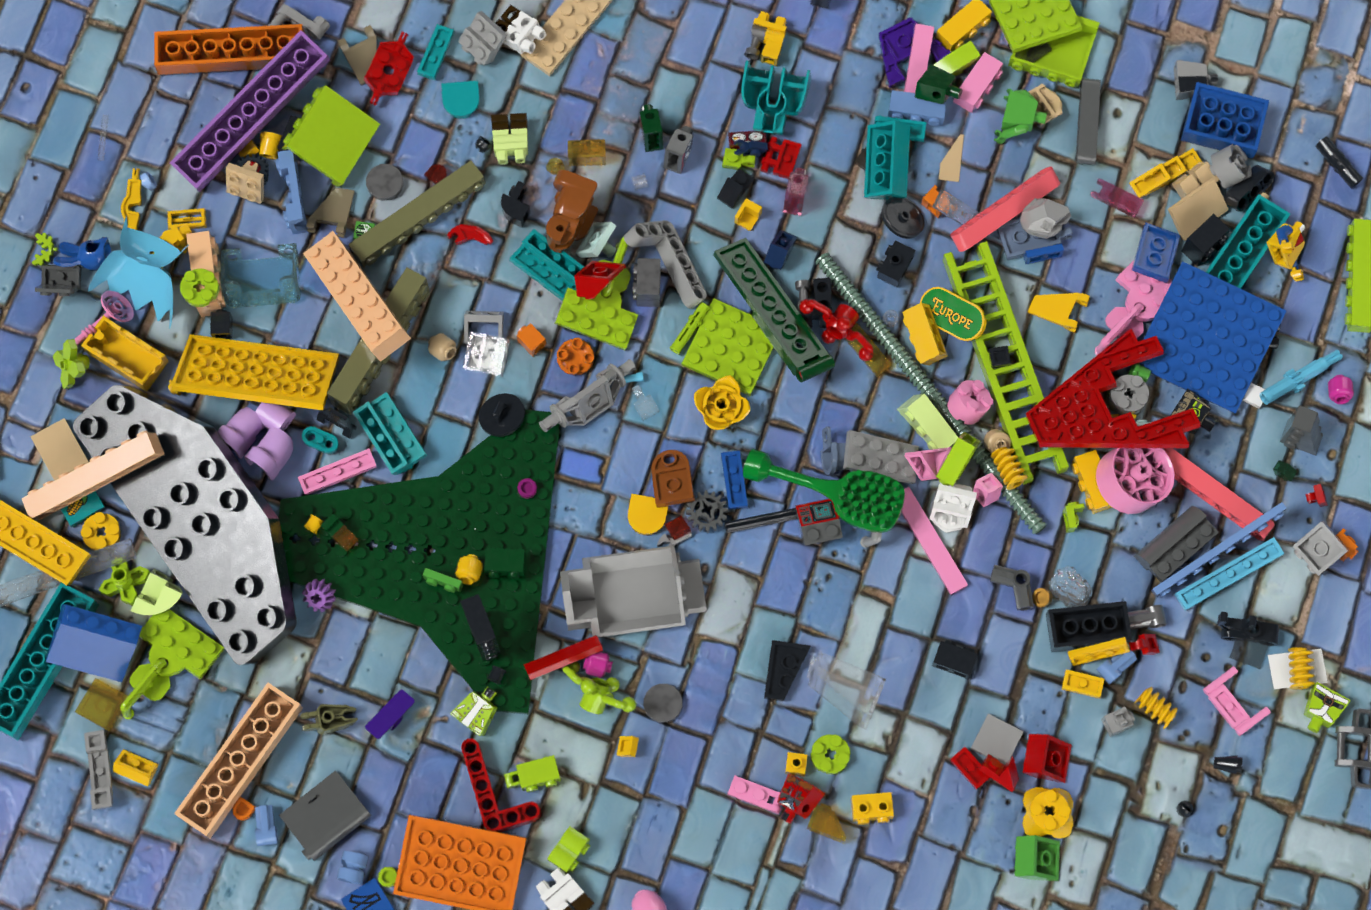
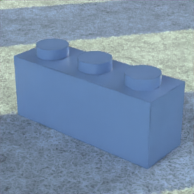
M892 90L888 117L922 121L932 126L943 125L946 102L939 104L915 98V93Z

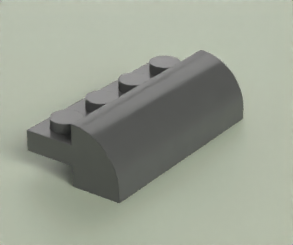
M1191 506L1137 552L1134 557L1162 583L1219 532L1206 519L1207 515L1195 506Z

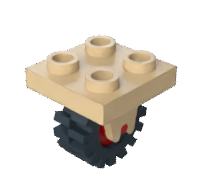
M248 154L246 158L240 157V160H237L235 165L228 163L226 167V192L261 204L264 200V185L268 182L269 177L268 162L266 163L265 159L261 160L259 155L256 158L255 154H252V157H249Z

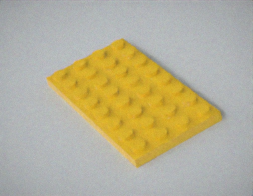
M190 334L172 380L171 391L324 410L328 397L327 392L331 387L339 362V354Z

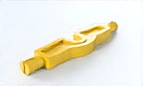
M138 168L132 169V179H128L126 197L121 204V214L124 221L127 216L128 228L138 230L140 214L129 209L142 204V184L139 179L140 169Z

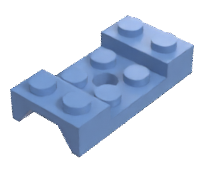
M290 150L278 152L279 159H275L279 176L284 178L285 183L289 187L288 198L290 202L285 204L286 211H283L284 220L287 228H291L293 235L306 233L307 223L298 163L294 161L293 152Z

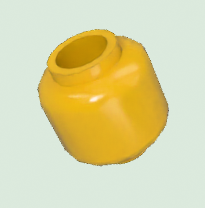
M475 555L463 556L459 559L455 574L463 584L471 585L479 580L483 564Z

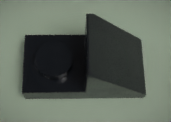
M739 168L732 178H727L717 199L732 209L754 182V178Z

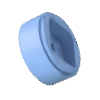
M149 172L140 175L143 187L150 191L157 187L155 179Z

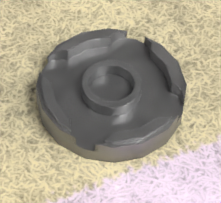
M379 164L368 172L366 187L375 199L381 201L393 199L401 193L403 177L395 166Z
M657 684L651 687L644 697L645 712L649 718L658 723L675 720L682 710L680 692L669 684Z

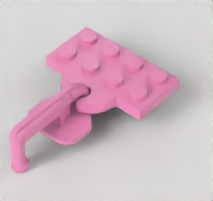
M1134 260L1117 276L1115 281L1129 292L1125 301L1126 307H1115L1106 316L1105 323L1111 330L1095 348L1096 355L1106 349L1117 336H1122L1129 329L1133 330L1137 339L1144 331L1143 322L1153 321L1172 283L1170 278L1165 283L1132 271Z

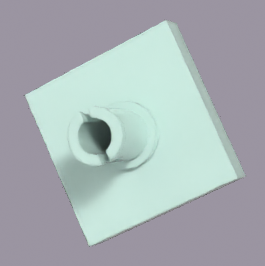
M612 222L593 223L575 254L580 258L598 257L600 252H603L608 258L612 257L616 252V248L607 241L616 225Z

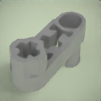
M286 4L280 7L276 12V17L268 25H284L285 22L302 24L304 32L316 40H320L330 27V24L321 16H317L312 22Z

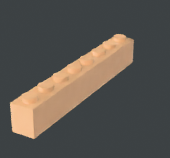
M148 431L140 432L133 440L123 441L118 448H110L105 451L106 454L91 458L90 462L86 465H78L74 468V471L59 475V479L48 481L43 484L42 488L29 491L28 495L22 498L28 517L33 520H41L164 455L157 434Z

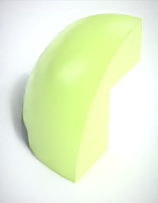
M153 569L141 593L136 598L131 612L141 615L162 613L179 600L183 590L180 586L172 583L173 579Z

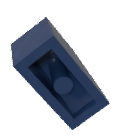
M780 230L770 244L764 263L768 264L771 268L781 270L787 262L798 237Z

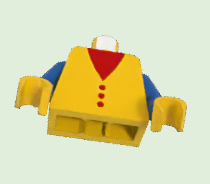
M1296 221L1293 226L1282 224L1267 241L1274 264L1288 268L1294 281L1304 280L1302 269L1297 270L1299 267L1296 261L1305 245L1301 234L1305 229V225L1299 221Z

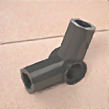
M994 565L990 582L1013 587L1017 610L1024 611L1034 608L1029 573L1025 570L1017 571ZM1016 577H1023L1025 584L1017 583Z

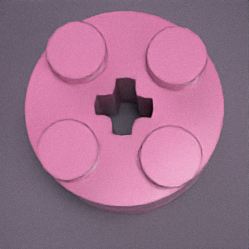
M966 380L950 395L947 407L950 414L956 420L961 419L965 421L964 424L972 425L977 423L990 409L993 399L982 381Z

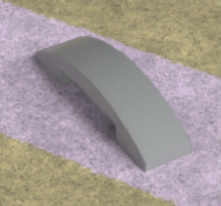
M99 730L84 733L86 753L88 754L92 810L113 807L112 776L105 731Z

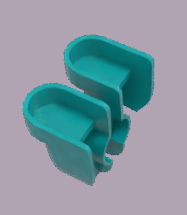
M746 60L741 93L744 105L747 108L756 110L753 130L783 135L787 115L797 116L804 108L812 78L811 71L807 70L806 77L789 74L786 67H783L778 100L775 105L769 104L771 85L774 81L775 67L771 65L770 71L758 70L751 67L750 62Z

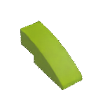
M969 41L939 60L934 66L956 77L962 74L964 69L977 63L981 55L972 41Z

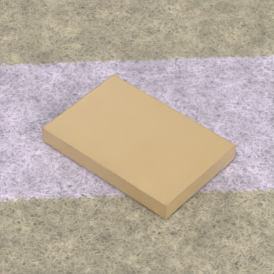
M1213 178L1168 208L1178 233L1184 241L1212 214L1219 217L1229 210L1216 180Z
M65 418L30 436L54 481L59 479V475L74 471L76 466L89 463Z

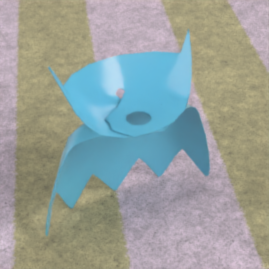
M126 216L120 236L121 250L112 251L94 275L88 292L107 280L109 291L122 294L129 290L136 311L152 301L157 321H160L170 310V329L173 316L172 277L164 266L175 260L189 244L182 251H179L176 247L158 237L128 228Z

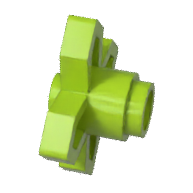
M67 339L63 343V350H58L53 354L55 365L61 369L60 380L63 389L72 388L75 384V378L82 377L85 374V370H88L90 366L87 355L77 354L78 348L75 339Z
M117 557L111 566L113 570L111 578L102 582L99 591L108 597L120 593L121 600L133 606L138 597L135 586L146 583L150 571L141 566L130 571L129 563Z

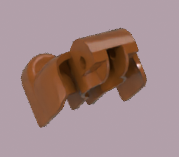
M559 170L554 179L553 185L557 190L554 197L556 204L553 216L546 225L548 246L558 253L569 248L574 240L583 239L590 230L598 213V208L591 205L594 200L593 195L597 188V182L567 170Z

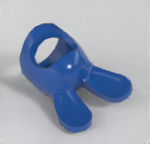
M108 237L88 240L80 246L62 242L59 244V251L71 257H55L53 263L60 267L81 265L85 269L97 271L112 252Z

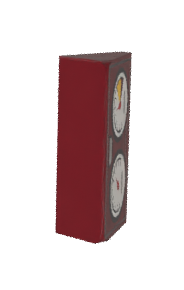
M728 132L730 149H740L738 145H734V142L739 139L745 142L753 140L767 143L765 132Z

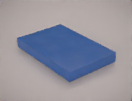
M1145 222L1132 271L1167 283L1181 235Z

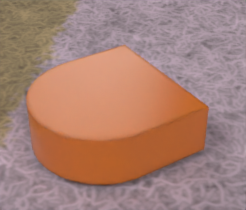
M240 796L234 804L232 812L238 820L245 821L253 815L255 806Z

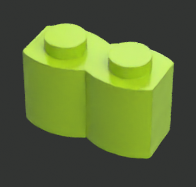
M569 826L547 860L567 874L569 871L573 872L579 864L577 861L581 854L585 855L591 846L588 844L590 839Z

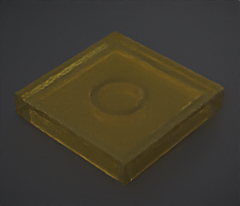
M95 678L75 713L110 732L121 714L120 706L128 696Z

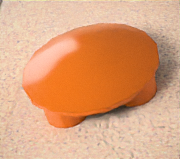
M574 338L564 342L557 351V363L567 374H584L593 365L594 351L581 338Z

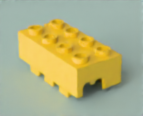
M103 315L94 327L97 331L95 335L89 334L81 347L87 354L147 392L169 360L165 354Z

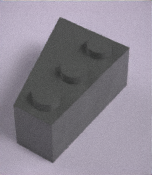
M1299 405L1287 421L1280 442L1284 443V446L1288 448H1297L1316 456L1323 437V433H1320L1321 426H1319L1318 412Z

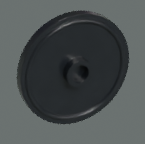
M891 197L883 204L881 210L882 219L892 233L901 238L911 239L917 237L922 232L924 217L920 209L907 198Z
M503 393L489 398L482 405L478 418L482 429L487 434L503 437L519 429L524 422L526 412L522 401L517 396Z

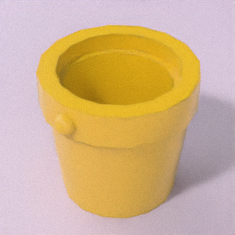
M261 132L259 156L272 160L278 159L279 151L277 147L282 136L272 132Z

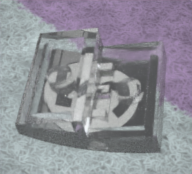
M470 332L463 369L503 377L510 339Z

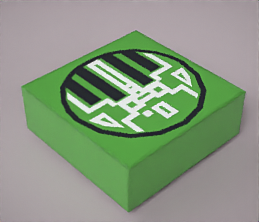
M356 221L353 240L373 228L375 224Z

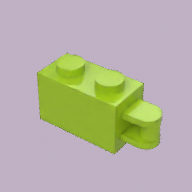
M554 755L516 765L517 771L504 775L507 789L521 786L522 791L526 790L527 793L537 791L538 787L544 785L547 788L556 786L557 782L561 781ZM518 776L520 781L514 783L513 777Z

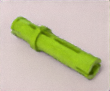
M701 302L695 312L688 317V322L669 347L672 352L680 354L697 327L701 326V321L707 311L710 310L708 305Z

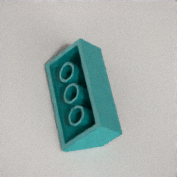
M894 120L867 126L864 198L888 200L891 197L907 198L909 124Z

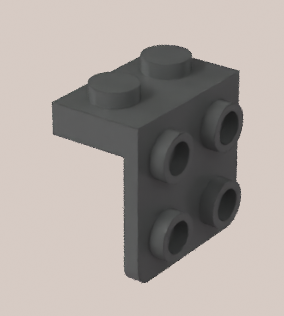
M42 265V284L35 287V292H40V295L46 296L52 295V293H59V296H71L75 291L81 289V266L60 267L57 265Z

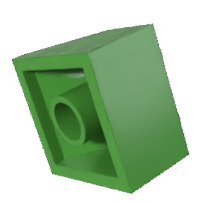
M1036 835L1016 836L1015 877L1031 880L1059 881L1060 841Z

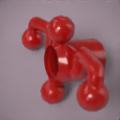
M805 299L800 302L799 308L804 314H810L814 308L823 313L822 318L826 322V330L822 333L821 337L824 343L832 344L836 339L841 340L845 338L850 341L857 340L863 346L859 350V358L863 361L872 359L873 346L860 332L852 330L859 320L858 313L852 307L840 304L832 314L830 308L816 300Z

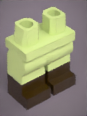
M527 113L510 114L511 134H509L508 114L491 115L494 153L498 164H507L508 156H515L516 163H525L526 155H528Z

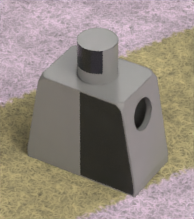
M1177 60L1174 65L1176 100L1192 98L1196 82L1217 85L1218 75L1207 74L1206 64Z

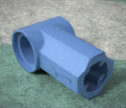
M1130 650L1128 653L1116 655L1112 659L1109 658L1096 670L1110 685L1137 658L1133 651Z
M261 805L255 807L257 824L255 837L257 846L278 844L273 806Z

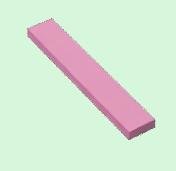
M910 487L905 488V500L901 513L948 592L952 595L967 587L968 584Z

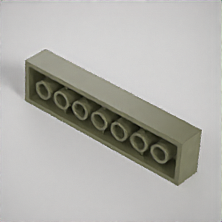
M406 267L385 300L406 332L410 327L412 317H416L419 313V306L422 301L425 302L430 295L426 277ZM361 338L327 392L331 405L351 415L353 411L360 407L361 398L363 395L366 396L368 394L371 382L379 377L380 368L383 363L386 364L389 361L391 354L380 362Z

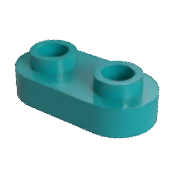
M312 426L305 428L302 432L304 444L325 454H333L339 448L337 438L328 432ZM314 435L315 439L309 440V437ZM327 443H333L332 447L327 448Z

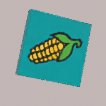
M94 491L62 508L61 511L72 528L95 513L104 510L105 506L97 492Z

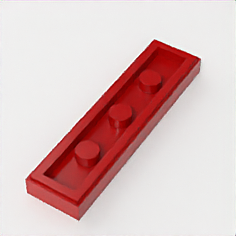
M597 635L526 663L524 667L530 680L601 652L603 648Z

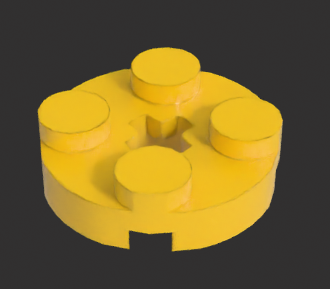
M97 512L90 516L84 522L81 529L84 543L91 550L97 552L113 549L121 538V529L118 521L112 515ZM105 528L104 532L106 534L104 536L100 535L98 537L97 530Z

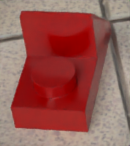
M988 754L979 769L1011 792L1014 791L1019 780L1013 756L1004 765L998 759Z

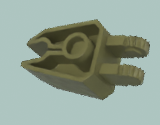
M321 704L316 711L300 714L301 719L315 718L316 722L315 724H306L302 726L303 731L317 730L320 735L345 729L355 724L358 718L346 719L342 715L355 713L356 708L347 705Z

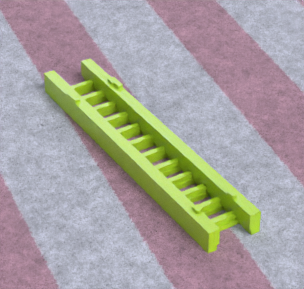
M986 241L977 245L976 252L979 261L973 260L957 267L951 252L945 253L942 261L955 294L969 300L966 290L988 284L992 294L969 301L976 305L995 301L998 311L985 315L987 322L1001 318L1004 329L981 335L979 338L971 341L1003 431L1011 439L1010 449H1015L1012 456L1017 455L1018 459L1015 462H1021V466L1018 469L1024 468L1025 470L1021 475L1028 476L1023 483L1024 485L1031 483L1034 479L1029 466L1031 463L1051 457L1057 474L1066 472L1069 465L1062 447H1048L1047 450L1028 456L1024 453L1022 446L1035 443L1037 440L1034 434L1019 438L1016 429L1027 426L1029 423L1026 417L1013 421L1010 411L1029 405L1034 407L1044 397ZM979 267L983 268L986 277L963 283L960 273ZM1007 335L1011 345L1008 346L1009 353H1014L1017 363L994 369L991 367L985 341ZM1020 370L1023 381L1003 387L1000 386L997 376ZM1026 387L1029 397L1006 403L1004 393Z

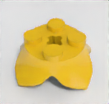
M731 375L721 377L712 387H702L694 393L695 406L702 413L705 424L713 430L726 429L733 423L743 420L750 412L748 400L741 396L740 386ZM725 403L726 408L720 409L717 404Z
M1035 787L1027 790L1023 797L1026 814L1023 817L1022 824L1025 834L1040 837L1049 834L1058 839L1068 837L1073 828L1071 813L1073 800L1070 793L1061 788L1045 789L1043 787ZM1044 808H1052L1054 815L1049 814L1047 816L1044 813L1046 811Z

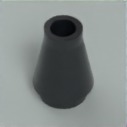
M1238 755L1214 757V769L1235 775L1236 773H1242L1243 757H1238Z

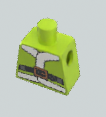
M1316 682L1311 688L1304 715L1311 719L1307 728L1312 732L1318 733L1322 725L1327 728L1332 726L1349 704L1350 699Z

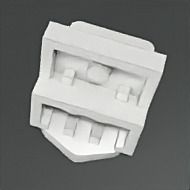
M940 483L932 504L929 520H932L945 533L967 528L977 492H973L970 486L956 483L952 487L951 485L948 486Z

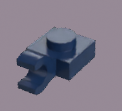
M741 139L734 142V145L740 147V149L734 152L736 155L747 154L759 157L768 150V145L765 142L753 140L745 142Z

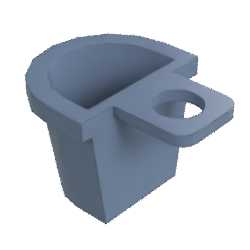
M825 427L822 430L823 449L820 451L821 463L824 473L826 475H833L835 471L847 470L843 469L846 443L832 442L830 427Z

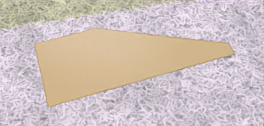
M959 135L940 163L939 180L959 182L964 135Z

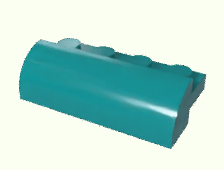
M535 229L522 241V245L510 257V262L562 301L567 288L576 290L574 275L584 268L583 265L563 250L561 253L550 249L547 238Z
M385 392L374 401H368L353 411L392 475H399L412 469L415 463L427 456V453L389 393Z

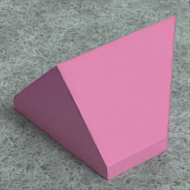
M952 447L907 452L904 456L921 481L938 479L936 476Z

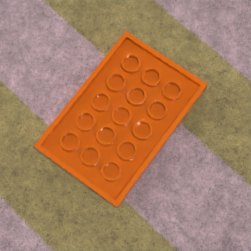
M409 814L393 894L470 910H513L527 838Z

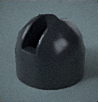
M482 136L475 143V148H481L479 152L482 153L492 146Z
M1181 801L1176 807L1177 813L1181 817H1188L1193 812V805L1189 801ZM1184 804L1187 808L1190 809V811L1188 812L1181 805Z

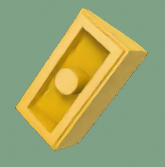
M123 749L113 764V772L149 786L159 764Z

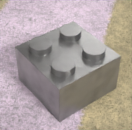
M638 258L637 265L634 264L633 300H637V306L660 307L661 261L660 259Z

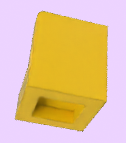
M746 198L735 215L734 223L751 231L762 214V207Z

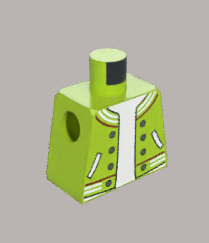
M488 686L482 695L472 691L450 714L477 735L484 736L497 711V707L491 703L497 693Z

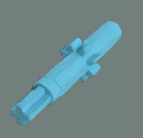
M1335 350L1296 372L1293 368L1283 375L1284 379L1260 393L1262 402L1268 405L1292 390L1294 393H1298L1305 387L1304 383L1343 358L1342 354H1340L1339 350Z

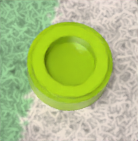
M392 867L381 869L378 874L380 884L387 888L395 886L397 871Z

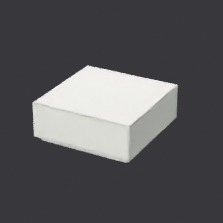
M1251 383L1242 401L1259 409L1263 403L1260 393L1266 389Z

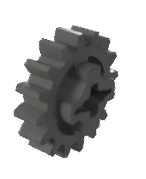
M705 490L704 495L697 492V498L694 497L695 501L687 503L689 509L686 510V515H691L688 517V522L693 521V528L699 526V532L703 528L706 529L707 533H709L710 528L717 531V525L723 526L721 520H727V516L724 514L728 513V509L723 508L726 506V501L720 502L722 496L719 495L716 498L714 491L711 495H708L707 490ZM699 503V509L694 512L695 506ZM704 507L710 511V517L704 512ZM720 511L719 517L715 520L714 515Z

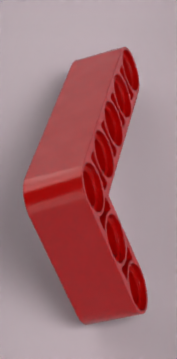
M469 738L464 740L461 749L486 830L504 832L537 821L540 818L541 811L535 802H527L499 811L480 746L475 739ZM470 744L476 746V750L473 753L466 752V747ZM475 763L482 765L481 770L478 772L471 770L472 765ZM480 782L487 783V788L483 791L477 789V785ZM487 800L493 802V806L489 810L482 808L483 803ZM530 807L537 809V813L533 817L526 815V811ZM511 813L518 815V819L514 823L507 821V817ZM492 819L499 821L495 829L488 827V823Z

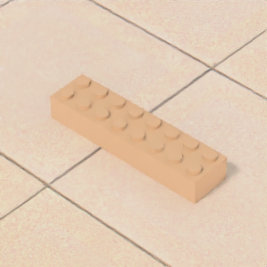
M334 231L303 253L365 344L380 362L411 339Z
M267 683L174 814L211 839L236 801L246 790L302 711L303 707L301 704L270 683Z

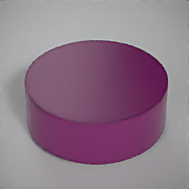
M526 478L518 483V493L522 498L529 499L535 496L537 486L532 479Z

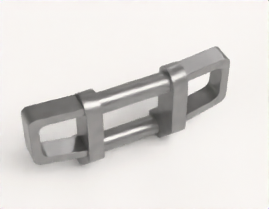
M1359 708L1353 711L1352 726L1335 727V733L1337 734V759L1334 760V766L1350 768L1352 787L1370 790L1371 729L1358 727L1359 715L1367 714L1371 718V710ZM1345 734L1368 737L1367 761L1345 759ZM1357 768L1370 770L1369 784L1358 782Z

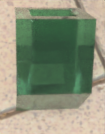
M1281 460L1273 468L1274 474L1284 481H1292L1297 473L1290 464Z

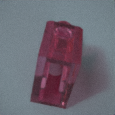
M796 168L795 172L790 173L783 213L802 215L809 178L806 175V170L803 168Z

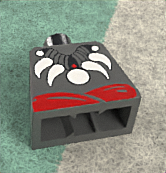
M684 126L682 130H675L665 149L663 168L681 174L692 149V128Z

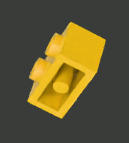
M891 792L851 796L853 822H858V825L869 824V821L877 820L878 823H887L889 819H893Z

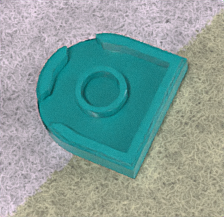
M478 80L441 83L443 106L450 115L463 119L470 117L478 109L480 103Z

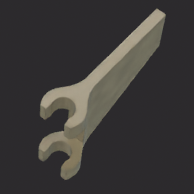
M371 25L364 27V32L368 39L350 48L345 38L338 40V45L360 85L365 84L364 76L377 51V37Z
M336 187L309 217L306 228H308L307 232L315 233L317 223L337 226V236L344 238L355 191Z

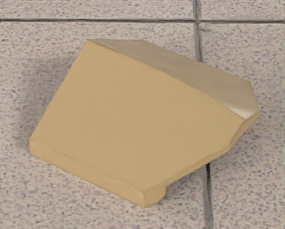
M1044 84L1028 91L1038 101L1037 111L1047 113L1045 123L1062 115V101L1055 92L1048 89Z

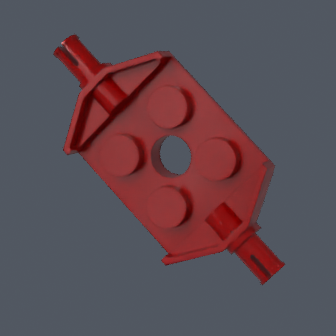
M401 32L398 41L379 43L376 54L364 76L365 83L373 91V96L369 101L370 104L376 106L379 98L382 96L398 95L414 60V56L404 44L408 37L407 33L404 35V32ZM385 67H391L394 72L390 75H387L384 73L383 69Z

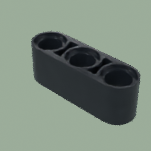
M1260 165L1253 166L1249 178L1233 185L1224 196L1226 205L1237 211H1244L1258 194L1264 192L1274 180V173Z

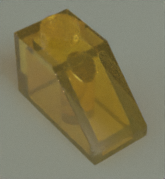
M822 803L820 806L817 805L814 808L807 830L844 844L846 836L836 813L831 810L832 807Z

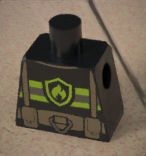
M1187 388L1171 415L1193 408L1200 421V427L1210 432L1216 422L1206 417L1211 407ZM1199 428L1188 432L1191 434H1195Z

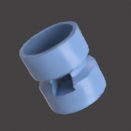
M343 851L341 858L343 867L339 868L337 879L362 885L365 874L362 869L366 868L369 857L360 853Z

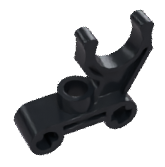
M1221 612L1218 615L1217 625L1222 628L1221 639L1258 642L1265 646L1278 645V624L1257 621L1256 616H1249L1248 619H1237L1228 617L1227 612ZM1254 628L1256 629V633H1255V634H1252V633H1250V632L1248 631V630H1254Z

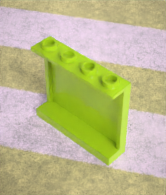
M1077 15L1082 25V31L1016 53L1012 52L1008 66L1017 71H1027L1033 76L1046 77L1052 82L1065 83L1068 87L1079 88L1100 22Z
M325 85L321 88L317 87L313 92V100L311 103L308 102L303 108L302 112L304 114L301 119L298 118L293 124V132L291 134L288 133L284 138L283 143L285 144L282 149H288L329 177L332 180L331 183L338 187L345 182L380 123Z

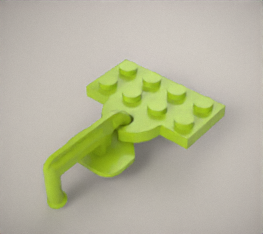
M624 237L615 245L617 252L613 262L607 260H600L599 262L622 264L628 247ZM625 268L594 299L577 297L576 290L567 288L554 324L625 351L638 314L621 308L622 299L620 293L628 287L631 278L630 271Z
M170 609L152 615L142 627L139 636L152 646L149 651L150 663L139 665L130 676V685L134 689L120 706L123 717L131 719L134 716V711L131 707L141 695H144L151 701L161 700L171 687L169 676L177 675L185 669L201 680L225 650L224 647Z

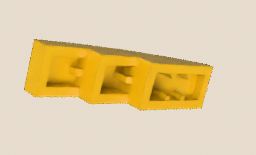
M1194 148L1179 157L1175 156L1164 164L1160 163L1129 182V184L1140 199L1176 181L1182 175H1187V171L1199 162H1202Z

